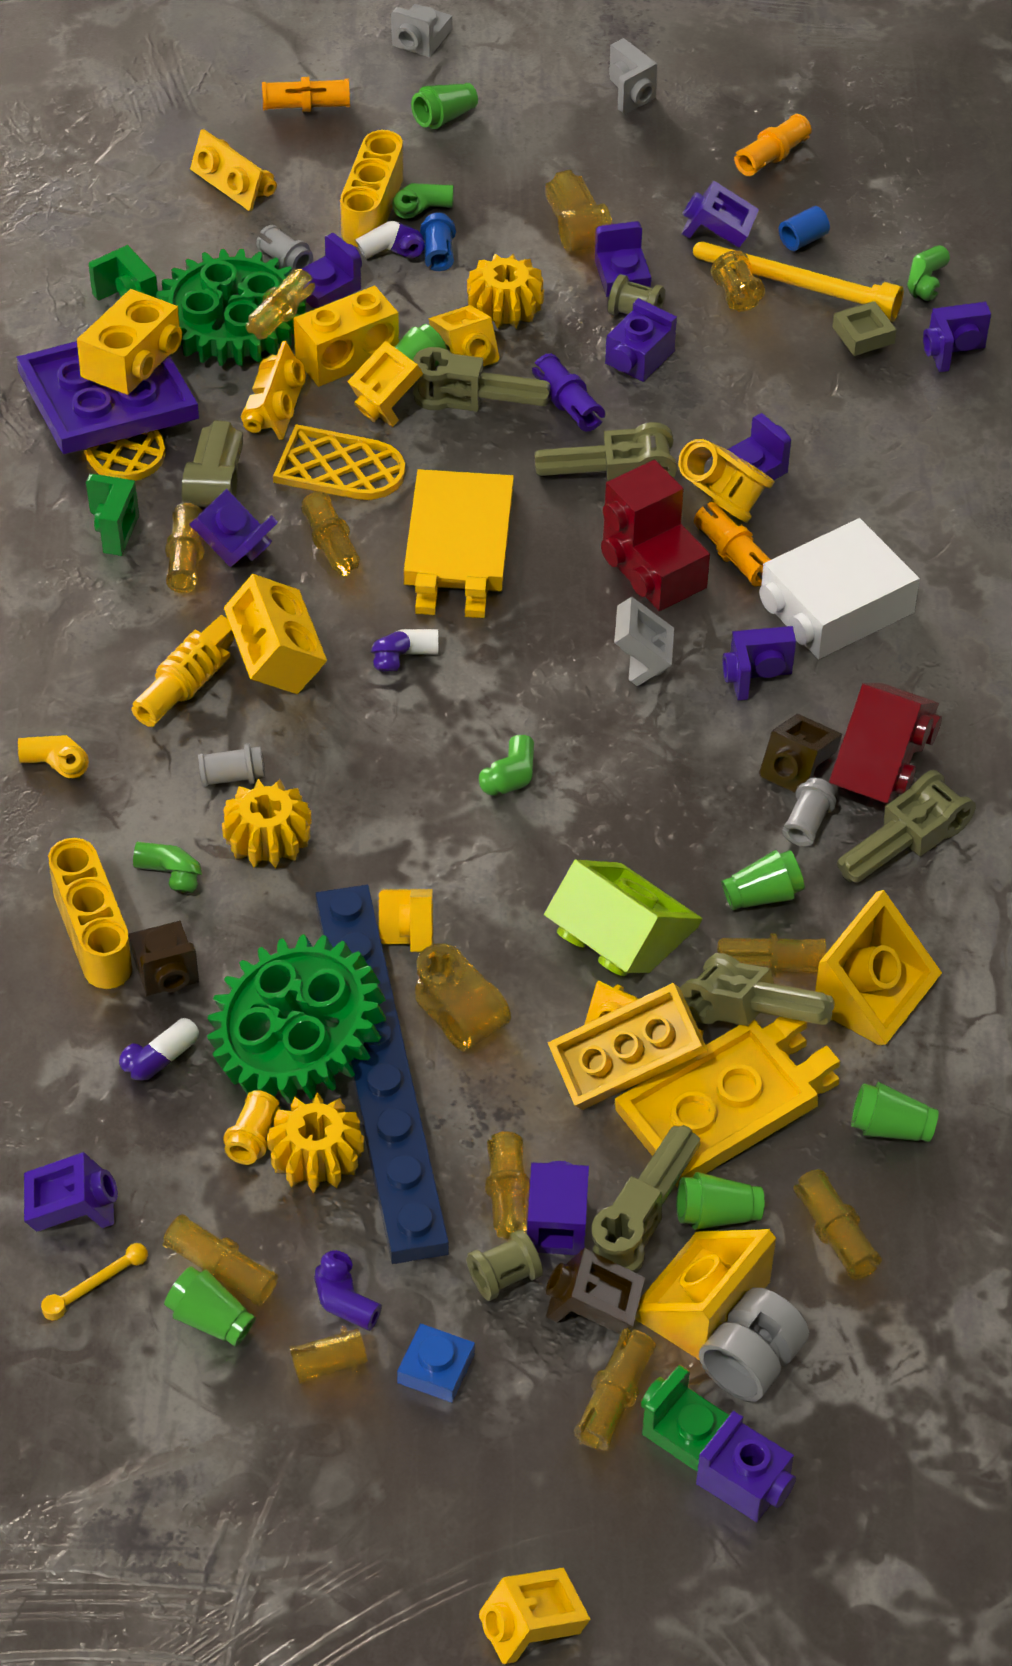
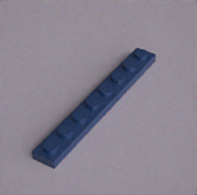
M367 884L315 892L316 908L322 935L327 936L333 948L339 942L344 941L352 954L359 951L379 979L380 983L378 986L386 1001L379 1005L386 1016V1021L373 1024L381 1036L380 1041L364 1042L363 1045L370 1055V1059L367 1061L353 1058L350 1065L355 1073L352 1079L391 1263L397 1264L449 1255L448 1237L369 886Z

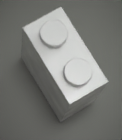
M858 518L763 564L762 583L759 594L767 611L772 614L775 613L786 626H793L796 641L801 645H805L819 660L915 612L920 578Z

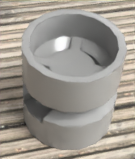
M751 1288L730 1311L727 1322L718 1326L700 1348L699 1359L708 1376L721 1389L741 1400L756 1402L764 1396L779 1377L781 1366L790 1363L806 1343L809 1337V1329L800 1312L785 1298L765 1288Z

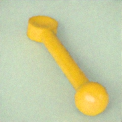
M133 1243L127 1247L124 1256L61 1296L56 1294L46 1296L41 1303L44 1317L51 1321L62 1318L66 1312V1306L128 1266L142 1265L148 1257L146 1247L141 1243Z

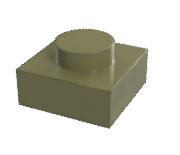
M875 301L834 313L832 327L853 356L895 344L897 329Z

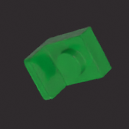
M125 245L89 262L92 294L97 300H102L118 292L122 297L130 289L157 298L156 275L129 245Z
M89 474L86 481L89 508L91 514L95 515V531L101 534L103 553L122 556L140 516L135 480Z
M678 1365L666 1380L662 1377L657 1378L646 1391L641 1402V1408L644 1409L642 1435L697 1472L699 1454L729 1415L689 1389L690 1371Z

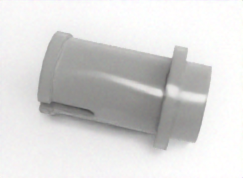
M268 225L260 232L271 239V243H268L261 237H257V248L272 258H278L281 268L290 266L292 273L313 262V254L306 242L303 240L295 241L275 225Z
M244 743V749L205 755L198 754L203 787L211 784L248 779L250 784H255L256 778L265 777L261 746L251 748L250 743Z
M810 778L798 786L796 790L797 802L789 820L782 829V833L788 841L805 847L813 844L816 832L825 814L831 812L836 805L835 789L830 783L820 778Z

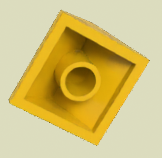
M885 890L877 891L820 960L815 991L833 997L835 1007L832 1011V1020L877 1045H886L942 972Z
M770 1229L695 1232L642 1295L635 1319L700 1360V1348L718 1326L727 1322L728 1314L743 1295L751 1288H766L770 1283L776 1237Z

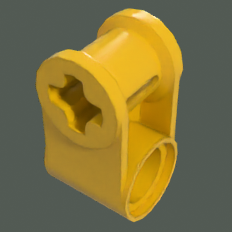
M695 439L687 443L679 455L678 466L681 474L711 496L717 505L746 523L752 517L749 511L763 490L771 488L775 483L772 478L752 464L739 458L731 451L704 439ZM713 456V464L710 470L704 473V466L707 460Z

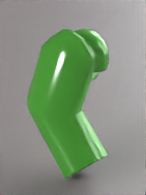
M411 183L397 192L392 202L393 210L399 217L411 219L429 207L453 208L454 185Z
M940 245L934 246L913 258L907 288L914 298L919 296L924 301H930L937 296L938 292L934 291V289L940 287V282L936 277H932V273L949 263L950 256L945 247Z
M513 736L509 740L508 757L493 762L491 767L484 768L480 772L479 784L483 792L493 796L499 792L506 794L523 788L530 783L533 777L534 741L530 736Z
M136 842L133 855L134 868L171 872L169 886L174 891L193 893L197 889V876L202 875L201 865L182 848L173 845Z

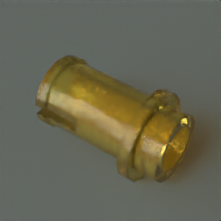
M346 1326L340 1327L339 1334L298 1346H289L299 1384L351 1368L352 1373L358 1372V1365L368 1363L359 1328L347 1331Z

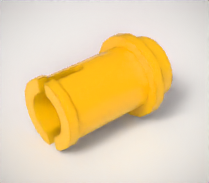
M252 1091L247 1095L245 1105L235 1126L229 1127L223 1136L225 1153L233 1161L243 1165H250L265 1155L268 1149L266 1137L269 1133V1128H271L277 1110H281V1107L278 1106L279 1101L273 1095L264 1091Z

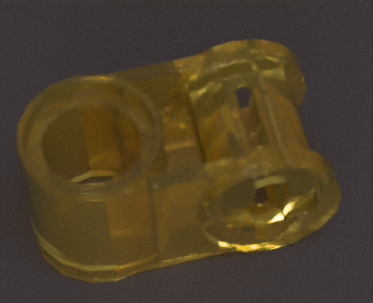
M443 943L430 945L420 952L416 963L419 976L415 986L416 1001L441 1027L446 1037L457 1049L466 1051L510 1023L511 1012L503 995L492 983L484 979L463 956L461 951L454 946Z

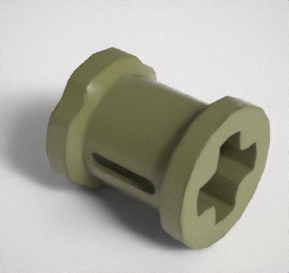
M619 274L614 281L609 295L608 313L615 316L620 312L629 314L633 310V303L638 298L662 309L666 290L664 286L655 285L651 288L630 282L628 276Z
M520 1229L510 1234L509 1241L483 1253L476 1249L469 1252L466 1258L470 1275L480 1294L487 1301L496 1299L499 1290L524 1278L534 1281L543 1275L538 1252L529 1236Z

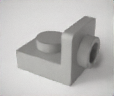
M414 4L410 10L396 7L391 13L392 46L429 58L452 30V15L434 10L431 7Z
M624 38L611 44L610 80L618 87V110L623 114H627L656 98L657 63Z
M630 597L617 606L614 643L626 654L630 655L629 681L639 686L653 676L662 674L672 665L674 627L635 598Z

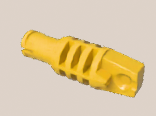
M220 615L201 633L195 629L158 666L155 674L156 680L132 704V713L138 721L148 727H154L178 701L182 702L191 699L204 686L205 682L230 658V652L227 649L234 641V634L226 617Z

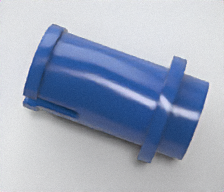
M432 213L426 217L420 227V233L425 241V264L427 267L432 264L431 270L445 271L454 263L452 239L455 237L456 227L455 223L446 214Z

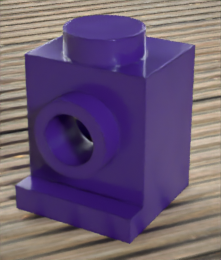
M638 298L633 303V310L606 336L605 364L644 382L675 352L677 316Z
M732 1411L699 1454L696 1484L757 1523L770 1505L778 1509L791 1493L796 1482V1476L791 1474L794 1455L743 1424V1416Z

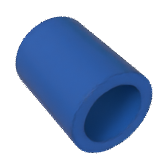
M813 206L781 222L779 225L780 239L785 247L791 251H796L818 240L830 231L828 217L818 206Z

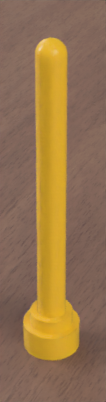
M698 242L693 247V255L699 260L862 305L875 301L890 322L895 321L902 305L903 286L883 282L882 285L874 284L871 288L706 242Z

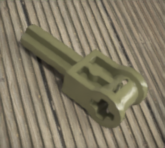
M428 347L417 352L413 358V361L418 364L423 372V375L414 386V400L417 405L427 410L453 408L478 412L481 398L536 406H546L549 401V382L483 372V358L452 354L444 348ZM435 361H438L439 366L435 371ZM432 387L434 393L433 397L429 395V391L432 389Z
M657 422L645 423L635 429L604 431V445L536 451L534 455L535 470L537 475L540 476L606 471L607 481H610L655 459L674 478L677 472V465L675 459L670 455V449L674 442L673 434L668 426ZM651 436L655 437L656 447L651 448Z
M930 770L923 774L909 790L885 806L884 826L841 856L837 862V867L842 872V876L846 881L856 883L862 881L907 847L921 857L945 838H951L963 830L975 813L976 803L967 796L960 797L944 783L945 778L939 771Z
M715 953L710 956L703 966V972L696 979H689L680 987L694 1020L703 1024H712L719 1020L749 1026L760 1013L825 1025L831 1021L832 1011L835 1007V1001L832 996L821 992L774 984L771 968L740 963L732 956L724 953Z
M685 1125L671 1127L640 1177L637 1179L631 1176L613 1205L602 1209L594 1217L591 1225L592 1239L595 1242L593 1247L594 1253L635 1273L642 1267L645 1259L644 1247L662 1220V1205L700 1146V1138L692 1132L691 1128Z

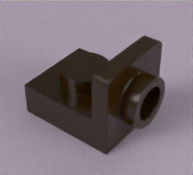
M797 713L772 730L759 771L760 776L796 793L801 783H805L808 779L813 778L816 766L837 752L842 733Z
M181 920L128 934L130 949L146 996L161 992H174L185 986L199 983L196 950L193 943H188Z
M584 1248L567 1264L559 1263L553 1270L546 1286V1294L551 1296L546 1318L557 1323L570 1311H573L623 1335L634 1325L645 1277Z

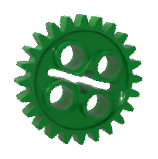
M221 249L219 258L215 259L204 252L202 253V262L199 264L191 259H186V271L179 268L171 269L172 279H163L162 291H157L156 293L157 299L178 306L179 327L182 330V339L179 346L183 345V355L187 357L198 351L201 363L206 362L211 356H216L219 366H223L227 358L233 357L238 366H242L244 356L249 355L255 361L261 362L262 351L277 355L278 343L281 344L282 341H287L289 346L292 345L294 317L306 313V291L302 289L300 277L292 278V268L288 266L279 269L278 258H273L266 263L263 262L262 252H257L252 258H246L244 249H239L235 257H229L227 251Z
M302 934L295 948L290 949L283 938L278 941L277 953L270 955L263 947L258 948L260 962L252 965L245 960H241L239 964L244 975L240 979L231 976L224 978V981L231 990L230 994L214 995L213 1000L221 1011L208 1015V1021L215 1029V1031L207 1035L208 1040L215 1049L212 1053L213 1057L234 1085L239 1083L247 1095L252 1091L258 1090L267 1092L275 1097L279 1091L287 1103H292L297 1089H303L310 1100L314 1099L316 1085L321 1082L331 1091L335 1090L336 1081L334 1075L341 1072L346 1076L353 1077L355 1073L350 1065L353 1058L367 1061L370 1059V1055L363 1045L364 1042H377L381 1039L373 1025L386 1021V1016L379 1006L386 1001L384 994L378 986L380 983L379 979L359 951L352 954L344 941L339 942L333 948L325 935L318 939L314 947L306 935Z

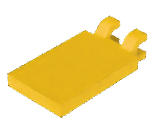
M417 469L404 564V585H414L415 593H417L415 614L435 615L438 587L465 589V617L485 618L487 590L502 591L514 475Z
M778 1017L773 1023L761 1028L754 1019L749 1026L738 1025L706 1044L707 1052L643 1081L616 1097L615 1110L652 1157L673 1126L680 1127L685 1125L691 1128L692 1132L700 1138L698 1150L675 1184L678 1188L682 1177H693L696 1172L704 1174L710 1172L818 1107V1094L825 1093L839 1085V1077L833 1071L840 1067V1060L826 1045L812 1054L806 1061L796 1066L788 1055L796 1053L807 1046V1040L800 1033L807 1028V1022Z

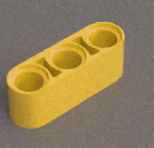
M377 130L366 135L341 194V236L347 244H352L354 247H358L355 239L387 222L392 210L393 198L401 187L403 181V140L400 135L393 131Z
M67 838L59 841L51 848L48 855L53 894L83 974L87 981L97 988H116L124 984L132 973L127 927L93 845L80 838Z

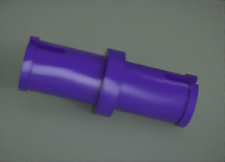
M550 353L538 358L535 364L545 374L537 367L532 368V374L536 379L545 380L550 383V400L560 410H566L576 421L579 428L585 432L592 431L600 426L602 421L592 411H595L600 418H605V410L588 394L585 382L578 375L570 374L556 355Z

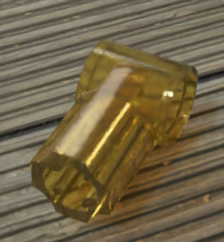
M572 170L557 172L555 177L546 183L545 196L558 219L559 235L566 252L595 247L596 228L602 225L613 224L608 207L604 203L596 204L583 178L573 174Z

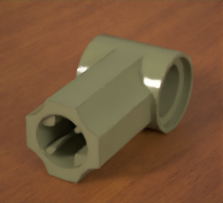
M214 420L210 426L202 428L194 461L187 462L184 468L182 479L183 505L206 508L226 488L236 498L238 483L237 467L243 447V432L235 429L230 422Z

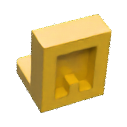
M468 305L428 318L430 326L439 333L445 344L449 346L452 354L483 358V366L499 361L500 357L492 318L489 315Z
M385 341L347 382L357 396L354 405L364 416L372 422L381 418L393 427L399 419L393 412L392 407L423 375V372L418 364Z
M383 889L379 892V935L382 944H410V952H432L433 889Z
M564 1567L503 1577L479 1612L484 1633L492 1642L503 1664L516 1662L529 1643L581 1634L591 1620Z

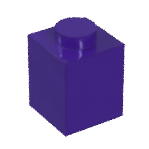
M552 1161L549 1163L531 1162L527 1235L538 1253L577 1255L584 1249L589 1166L573 1165L566 1161Z

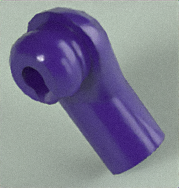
M337 1250L325 1253L321 1258V1265L316 1267L314 1275L320 1304L327 1312L363 1329L372 1330L380 1316L382 1305L355 1292L352 1276L349 1273L353 1264L351 1258L346 1253Z

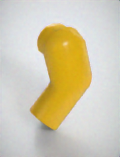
M67 735L18 738L20 763L46 762L66 778L80 777L88 768V755Z

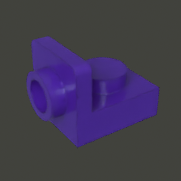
M713 181L703 195L696 192L685 207L682 215L687 217L688 220L682 235L690 239L702 224L719 237L726 239L739 248L748 237L759 209Z
M638 221L602 225L596 228L595 264L606 297H609L614 281L619 274L628 276L630 282L651 287V275L641 248L642 227Z
M331 233L325 236V256L292 273V278H301L302 289L306 291V303L313 309H317L361 290L362 259L358 250L352 244H347L335 233Z
M986 302L932 309L930 327L923 332V345L926 355L928 357L933 356L939 373L949 371L953 352L986 347L991 312Z
M763 413L756 415L752 418L751 436L727 450L752 464L773 480L788 473L791 448L790 436L781 426L773 423Z
M226 488L189 525L231 567L244 555L250 561H253L272 542L266 534L278 521L271 515L260 524Z
M793 626L732 631L731 651L723 653L722 666L725 682L734 684L737 701L748 700L750 678H770L792 674L796 647Z
M82 1152L24 1173V1222L36 1232L84 1215L90 1217L101 1228L114 1224V1202L118 1198L116 1182L108 1170L102 1169L86 1153Z

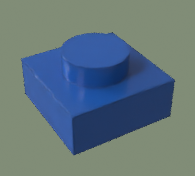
M420 1323L397 1370V1383L453 1403L475 1356V1342Z

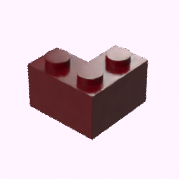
M654 459L606 482L605 505L603 506L604 530L601 550L606 561L612 567H617L630 580L635 592L641 597H646L660 612L707 588L710 553L681 524L684 488Z
M862 683L829 783L887 804L899 797V794L902 795L909 790L916 773V766L910 765L913 753L922 752L925 744L932 746L938 735L942 722V716L936 715L939 703L884 683Z

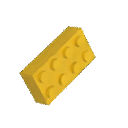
M671 983L548 1042L572 1101L581 1110L708 1051L683 993L675 983Z

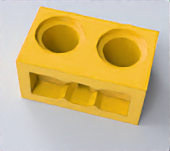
M374 285L294 317L295 357L302 362L305 372L318 387L357 372L385 341L394 347L398 344L399 312Z
M130 289L77 338L81 377L126 395L130 394L143 380L148 379L153 370L170 354H173L181 344L182 330L179 327L178 306Z
M252 574L224 606L250 679L298 694L327 662L299 589Z

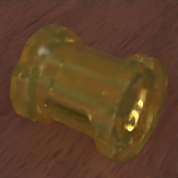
M736 250L719 256L714 261L710 274L714 282L724 288L725 300L729 308L743 312L758 305L765 295V287L761 279L754 277L751 273V263L747 255L742 251ZM732 264L736 266L735 272L731 267ZM741 291L745 296L744 298H741L739 295Z

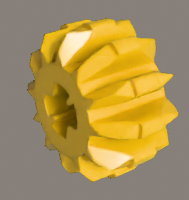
M514 253L508 258H501L494 254L492 261L478 260L477 268L470 271L469 278L467 279L468 305L489 315L492 321L495 322L497 329L502 324H510L517 328L520 320L533 322L534 314L541 311V306L544 302L541 270L532 267L531 259L516 260Z
M258 779L254 789L250 790L238 786L235 799L226 800V806L223 809L224 822L222 823L223 838L226 839V844L231 845V851L234 853L235 859L248 857L253 868L262 860L270 861L276 869L281 857L296 861L299 848L308 847L310 824L312 823L311 810L308 808V803L303 802L298 788L285 790L280 779L272 786H264Z
M317 1092L312 1103L304 1104L294 1097L291 1111L277 1110L274 1117V1127L269 1128V1133L267 1134V1148L271 1152V1165L275 1169V1173H286V1180L291 1188L303 1180L308 1181V1186L314 1193L319 1186V1182L327 1181L337 1189L339 1182H341V1174L355 1175V1170L358 1167V1158L362 1157V1152H364V1136L361 1135L360 1120L356 1112H345V1105H343L340 1098L328 1105L324 1104L323 1099Z

